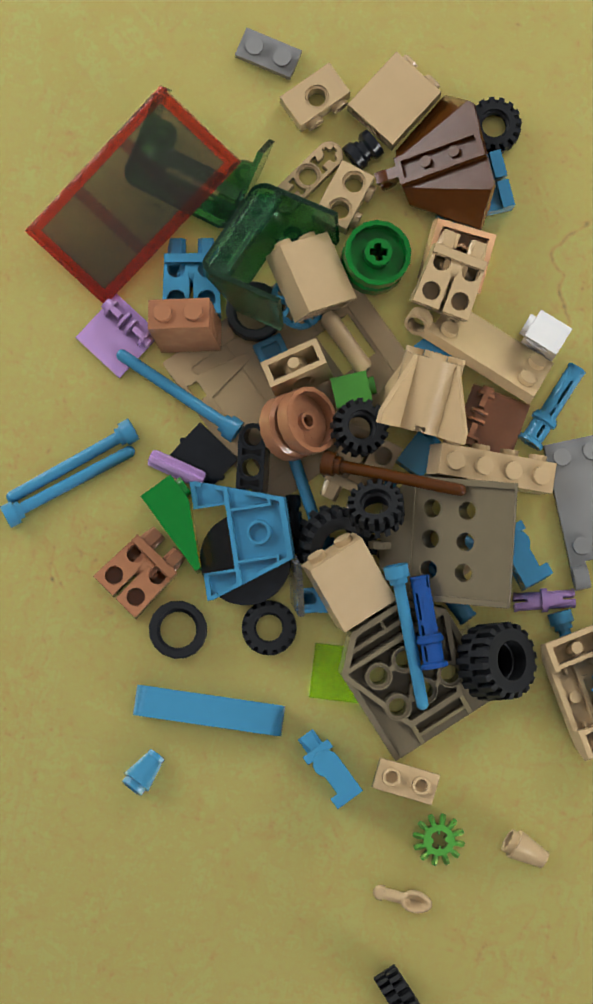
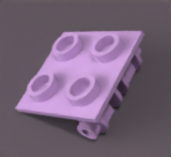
M116 293L112 299L108 298L102 304V309L75 338L120 379L129 367L117 359V352L124 349L136 358H139L151 346L154 339L148 330V322Z

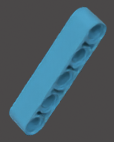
M138 684L133 715L273 736H281L285 706Z

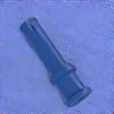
M429 574L409 577L419 627V636H417L416 642L421 647L423 659L421 670L449 666L448 661L444 659L441 642L444 640V635L438 631Z

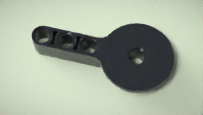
M249 423L243 426L239 433L236 488L252 489L255 492L268 494L270 450L265 446L263 439L256 446L250 443L248 439L249 432L254 428L260 431L259 423ZM251 459L257 460L260 464V470L255 476L250 475L246 468L248 461ZM227 517L215 524L203 541L200 551L202 575L203 573L235 568ZM291 560L220 596V598L237 605H254L268 600L285 584L290 572Z

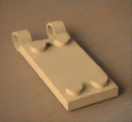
M414 307L410 311L404 324L411 334L421 336L452 357L466 360L465 365L527 404L531 403L554 364L542 354L533 351L473 312H471L469 320L465 322L439 313L441 316L434 323L432 314L427 310L428 308ZM413 317L419 318L424 325L418 324Z

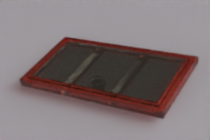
M160 85L25 231L98 300L104 303L108 298L112 299L242 161L182 105L166 87Z

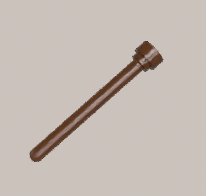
M325 450L320 462V474L331 477L335 474L340 475L343 472L455 496H463L466 493V487L463 484L346 461L337 452Z

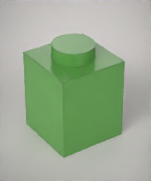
M366 371L330 378L337 410L349 400L353 399L355 401L357 398H363V402H366L368 399L372 400L371 395L377 394L374 376L367 377Z

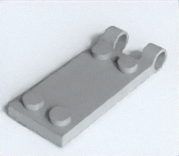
M593 435L543 446L544 455L547 456L546 461L557 463L553 495L575 591L591 588L590 575L585 561L593 560Z

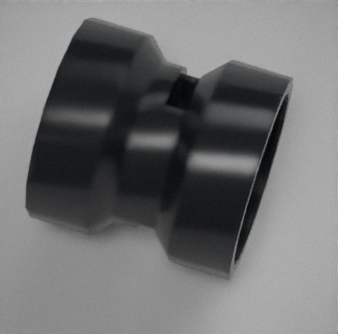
M368 130L359 134V142H349L342 148L352 165L361 170L368 166V162L371 160L370 157L378 159L384 154L381 145Z

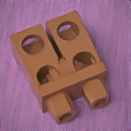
M155 527L146 531L142 536L137 534L131 542L93 576L113 597L134 576L136 577L116 597V600L135 619L143 613L145 608L178 575L176 571L185 560V557L175 547L163 558L155 551L165 540V537Z

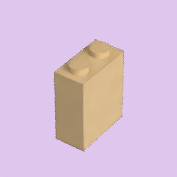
M398 52L348 103L347 111L391 151L441 96L439 83L428 74L426 76L422 75L416 69L418 65L411 57L406 54L401 56Z
M314 231L308 232L293 242L290 238L284 239L274 245L275 250L266 256V260L290 310L294 323L323 315L328 311L342 309L357 298L328 232L315 235Z
M353 532L340 535L329 548L313 552L308 556V561L301 565L335 626L343 632H347L396 600L363 538Z

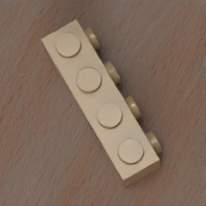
M443 439V443L430 444L426 475L518 483V491L538 495L553 494L557 463L547 462V456L529 454L528 458L519 457V451L500 449V453L490 451V446L472 444V448Z

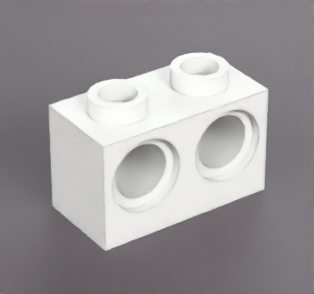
M540 310L537 317L533 314L529 316L519 334L524 336L521 341L522 344L542 354L552 362L572 331V328Z

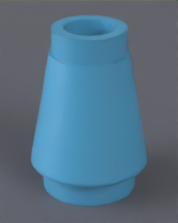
M150 749L124 773L125 777L122 783L137 795L142 796L145 791H149L162 766L161 764L164 762V758Z

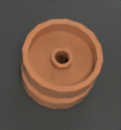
M304 386L289 393L276 396L266 402L261 409L259 418L260 434L265 446L274 456L283 461H296L308 455L323 452L332 446L336 438L331 439L330 433L333 429H330V423L334 420L332 418L336 411L332 402L322 391L314 387Z

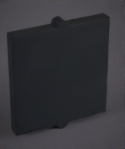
M201 422L186 438L180 439V444L169 455L206 473L204 483L216 484L219 480H224V474L237 461V456Z

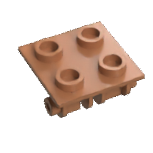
M473 384L465 405L468 428L465 445L471 448L472 444L490 446V451L500 453V449L514 450L530 405L494 392V389L484 385L481 387Z

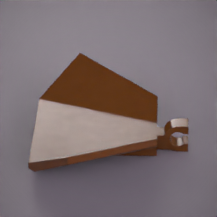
M444 95L396 150V157L393 158L395 166L374 173L378 186L381 185V189L385 191L393 188L400 182L411 207L482 230L496 183L475 104L468 100Z

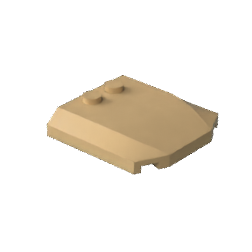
M592 624L541 645V658L574 747L584 761L593 759Z

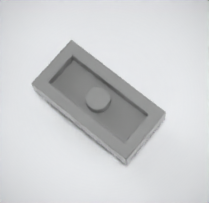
M246 28L235 53V58L291 80L302 50Z

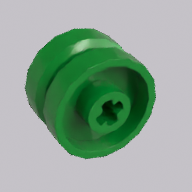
M373 220L362 223L352 231L341 251L340 260L354 289L363 294L378 295L387 293L398 285L410 265L411 248L408 238L400 228L387 221Z

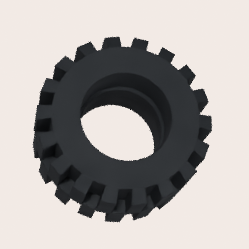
M324 505L319 507L320 512L314 510L309 512L310 519L308 521L305 519L301 520L299 524L303 528L301 531L296 530L294 535L299 539V542H294L293 544L294 550L299 553L295 555L299 563L303 564L308 561L307 558L310 554L323 549L326 538L337 530H345L346 533L351 534L353 532L363 538L367 547L368 541L377 539H375V535L372 533L370 538L364 537V530L361 534L356 532V528L350 524L348 508H342L339 505H331V508ZM369 549L371 555H377V549Z
M511 622L479 624L468 629V634H464L461 638L462 645H458L457 652L459 653V658H456V665H459L457 673L459 678L463 679L462 685L464 689H469V694L481 701L511 700L521 697L522 693H527L530 689L529 684H532L535 679L533 674L537 671V665L535 664L537 655L533 651L534 644L532 639H528L526 630H521L520 625L512 624Z

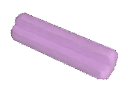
M153 450L149 456L148 465L167 475L171 474L176 479L180 477L187 484L193 481L204 482L206 478L204 471L161 451Z

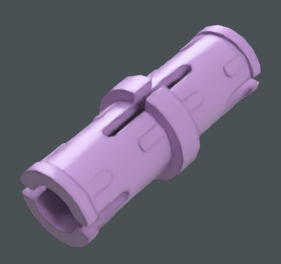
M541 588L540 592H514L513 602H519L514 603V612L528 610L548 612L549 609L575 608L576 599H563L574 598L575 590L572 588L569 590L547 591V588Z

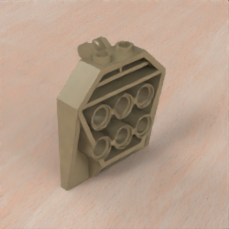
M420 475L463 484L466 487V493L463 496L402 485L399 489L400 494H403L405 517L403 524H399V530L396 532L390 529L391 535L388 537L384 533H380V540L368 541L369 549H377L379 567L383 570V567L388 565L408 563L410 576L407 577L408 582L405 583L408 599L413 600L409 577L429 574L433 602L510 608L518 483ZM435 500L439 502L441 507L438 515L434 513L432 508ZM470 503L474 505L476 510L473 518L469 517L467 513V507ZM382 504V510L379 513L386 511L388 506ZM433 531H435L439 537V541L436 546H434L431 542V534ZM468 534H470L474 540V544L471 549H469L465 544V538ZM431 562L435 563L437 567L434 577L429 572V564ZM465 565H468L472 571L469 580L463 574Z
M408 599L415 636L417 639V636H419V627L416 618L414 600ZM396 600L347 631L338 671L395 761L489 702L472 697L469 694V689H464L462 685L463 679L459 678L457 673L459 665H456V658H459V653L457 652L458 645H462V634L446 608L439 604H434L438 631L444 635V640L441 641L444 659L448 661L449 665L455 667V674L450 679H442L441 671L444 667L422 670L424 682H428L430 685L427 692L429 706L425 710L417 708L408 663L405 665L396 664L397 654L401 651H406ZM417 644V646H418V651H419V656H420V661H421V665H422V664H423V659H422L421 647H420V645ZM374 668H384L385 674L380 681L373 682L370 680V673ZM393 699H403L404 706L400 711L391 712L389 710V704Z

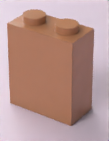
M210 298L148 300V330L161 353L221 351L222 322Z

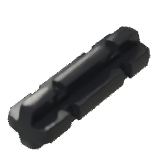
M298 494L286 495L293 543L299 542V539L294 535L296 530L301 531L303 528L299 524L302 520V511H299L301 498Z

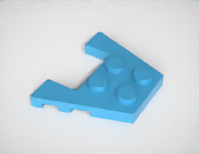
M198 481L189 482L193 510L225 505L235 567L234 569L203 573L207 601L214 600L295 558L286 497Z

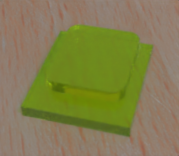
M315 643L310 698L358 703L338 671L344 646Z

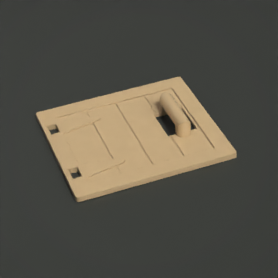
M354 289L357 296L356 299L342 309L326 312L322 315L321 320L311 328L298 330L282 322L277 332L272 335L280 333L288 350L316 338L333 377L343 376L340 369L316 337L326 330L352 366V370L345 375L366 371L367 377L374 376L377 394L371 395L373 401L401 365L405 353L401 344L366 295ZM258 295L237 310L238 320L249 329L263 328L272 318L273 310L271 303L267 298ZM289 311L286 317L292 320V316ZM347 314L374 350L375 354L369 358L341 319ZM227 318L221 321V351L177 352L163 362L164 367L178 386L193 395L188 386L198 382L207 395L201 399L202 402L225 417L227 415L230 417L236 416L244 422L243 426L249 423H259L261 409L268 400L275 397L252 347L261 341H247L237 336L230 328ZM331 380L314 386V388L322 391L328 397L337 412ZM198 414L209 431L237 456L239 434L232 442H229L221 436V432L217 430L218 426ZM355 417L350 420L351 423L370 431V425L365 419ZM257 428L249 432L248 439L251 444L256 446L262 439ZM333 443L332 446L326 450L334 452L336 446ZM270 452L268 494L285 497L295 492L298 488L289 462L277 458ZM323 452L308 455L301 459L308 482L320 474V462ZM252 459L260 470V464L258 463V461Z

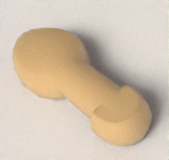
M377 885L373 889V895L377 900L382 901L383 899L399 903L405 910L411 913H425L432 908L430 898L418 890L412 889L402 892L386 888V885Z

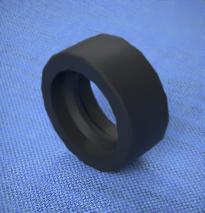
M253 281L244 283L233 290L227 300L225 311L228 324L237 336L247 341L257 342L265 340L277 332L282 321L278 318L272 306V287L265 283ZM247 295H262L271 303L273 310L272 318L263 328L249 329L238 320L237 306ZM279 303L280 309L283 312V306Z
M170 601L160 606L152 615L149 624V637L154 647L161 654L174 659L187 658L197 653L204 645L207 636V623L202 612L194 605L184 601ZM173 612L188 614L196 624L194 640L183 648L169 646L163 641L160 634V626L163 619Z

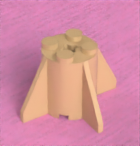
M407 345L401 365L372 403L374 407L377 404L381 406L376 422L411 431L415 430L426 435L465 445L468 428L461 377L466 360L426 349L424 351V349Z

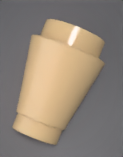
M512 829L505 837L501 850L506 853L508 858L539 868L545 865L549 857V852L522 830L516 831Z

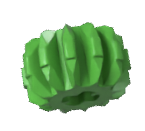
M444 813L440 814L439 823L435 822L433 814H429L430 826L427 827L422 821L418 822L419 827L425 830L424 833L413 832V837L423 839V842L416 843L413 847L415 850L426 848L420 856L423 861L430 854H433L431 859L432 865H437L439 856H442L444 864L448 865L450 863L447 856L449 852L455 858L460 856L453 847L454 845L464 847V841L455 840V837L464 834L463 829L451 831L457 824V820L453 818L445 825L446 814ZM440 831H443L445 833L443 837L446 841L445 845L442 847L437 844V847L432 846L434 842L431 837L432 834L437 832L440 835Z

